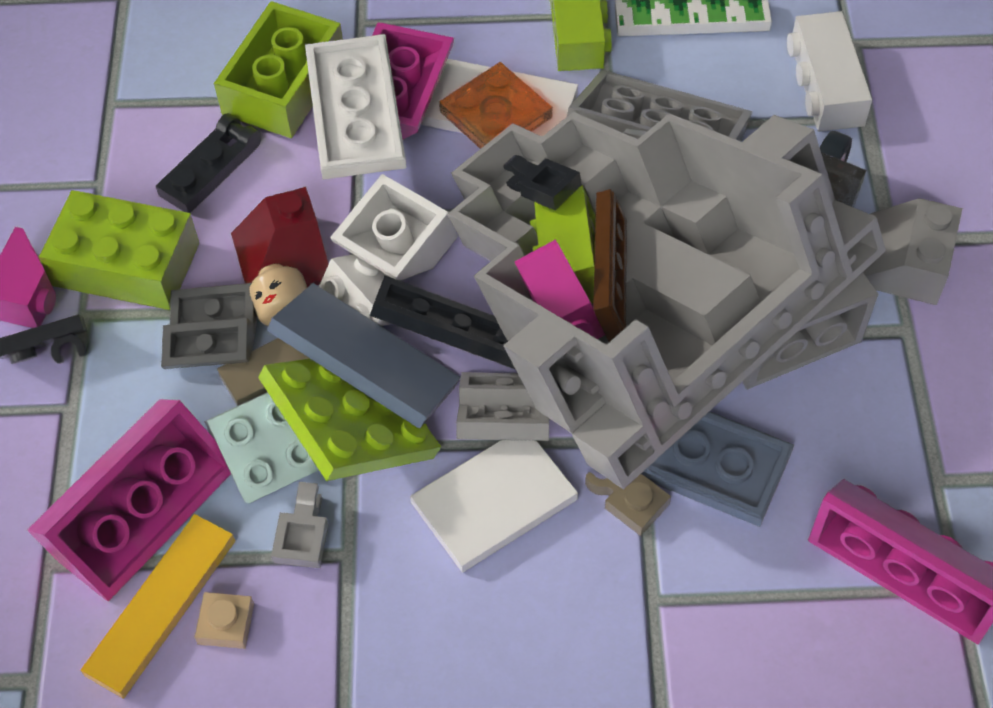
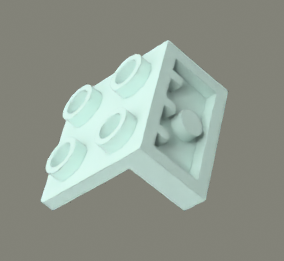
M268 392L204 421L209 433L215 438L237 488L246 503L258 500L319 470Z

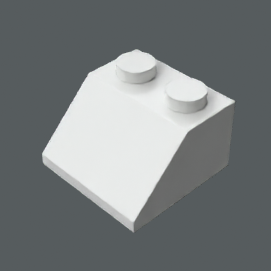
M381 174L330 238L332 242L391 278L401 281L433 269L458 236L447 215L448 211Z

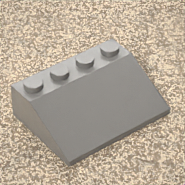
M601 70L569 106L567 116L575 112L623 133L626 128L648 131L670 113L742 141L752 111Z

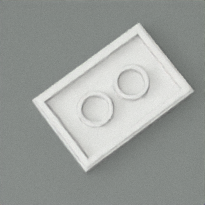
M501 440L415 492L410 498L414 508L463 573L577 501L578 492L536 440Z

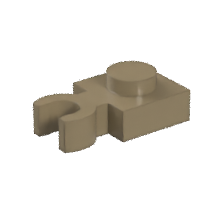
M591 472L586 474L585 485L592 493L609 496L605 500V509L640 536L670 505L671 496L642 474L636 477L624 489L608 478L599 479Z

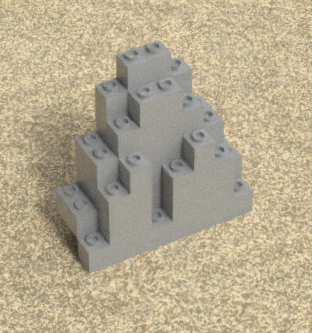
M572 112L543 137L512 123L451 172L464 201L447 215L463 245L491 261L477 272L474 278L508 340L503 346L537 411L570 432L587 465L622 489L627 487L886 251L877 217L835 200L814 129L773 115L741 142L670 113L639 139H636ZM514 155L522 156L535 165H539L547 158L580 172L581 184L584 186L595 215L596 193L608 189L614 191L627 220L626 328L610 342H608L606 335L596 339L533 301L514 262L533 252V246L538 245V236L534 227L530 225V220L536 218L534 201L522 197L520 192H516L507 186L506 182L514 174L505 170L503 165Z

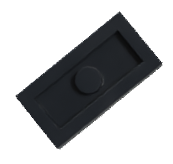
M78 314L0 338V359L9 358L11 364L27 361L37 357L35 349L45 347L46 344L54 342L51 346V356L57 364L64 363L61 349L67 343H73L76 346L79 357L86 356L87 348L85 343L75 336L88 331L84 318Z

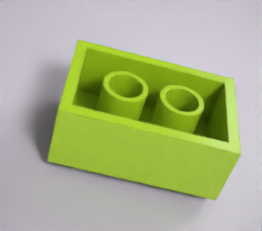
M270 1L214 82L221 114L229 113L240 119L241 122L292 139L313 107L305 44L343 40L341 23Z
M71 190L39 255V259L51 285L54 287L170 310L171 290H180L200 242L191 213Z

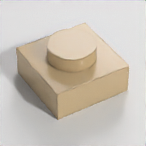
M204 592L194 637L197 644L246 649L254 608L252 597Z

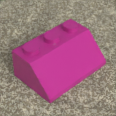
M378 22L372 36L386 35L403 140L419 131L453 47L454 37Z

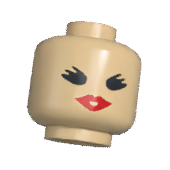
M280 264L268 265L259 272V276L251 283L249 287L250 296L258 319L265 326L269 325L273 316L307 288L303 275L296 268Z

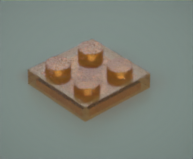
M501 62L439 101L440 113L480 149L512 123L532 132L550 120L553 112V107Z

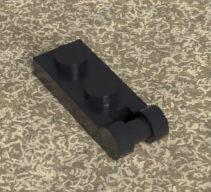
M229 113L224 114L218 120L216 129L155 186L158 196L183 212L191 213L257 149L262 139L261 132L252 126H242L240 119ZM232 139H235L236 142L232 146H229L228 143Z

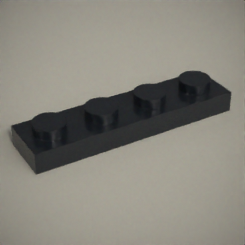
M384 275L369 316L515 369L503 346L508 340L494 315Z

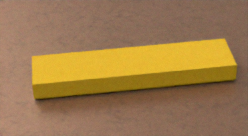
M194 514L80 670L82 674L124 699L235 543L233 534Z

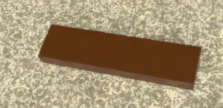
M608 189L596 193L593 311L608 342H610L626 328L627 220L614 191Z

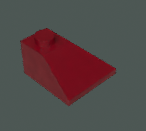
M306 187L265 197L231 232L245 283H252L264 267L280 264L296 268L303 275L307 288L312 283L320 285L329 263Z

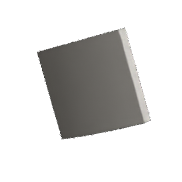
M461 372L459 408L456 421L457 439L549 441V418L537 411L518 373Z

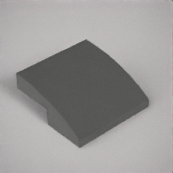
M251 283L171 290L170 325H163L161 367L164 369L249 362L257 325V313L249 290Z

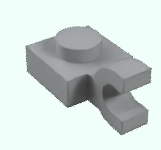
M299 482L294 514L280 512L271 554L274 563L312 568L321 567L329 524L326 517H318L322 495L318 494L319 486L317 483Z

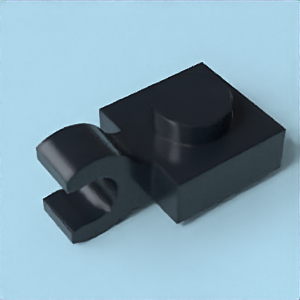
M514 155L503 165L505 170L514 174L506 182L510 189L520 192L522 197L552 210H557L582 186L580 172L547 158L539 165H535L522 156Z

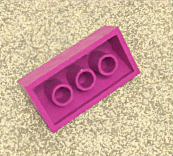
M159 399L27 531L62 566L103 599L110 601L231 473L215 439L180 400Z
M843 479L827 492L822 500L808 541L979 645L993 624V562L982 561L964 550L953 538L946 535H938L920 524L917 518L909 512L896 510L879 500L870 489L864 486L854 485Z

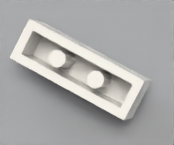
M843 12L796 16L793 33H789L787 36V49L789 56L795 57L797 63V83L805 88L806 112L808 116L814 117L818 132L865 126L872 97Z

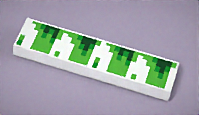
M615 0L617 36L770 31L772 23L768 0Z

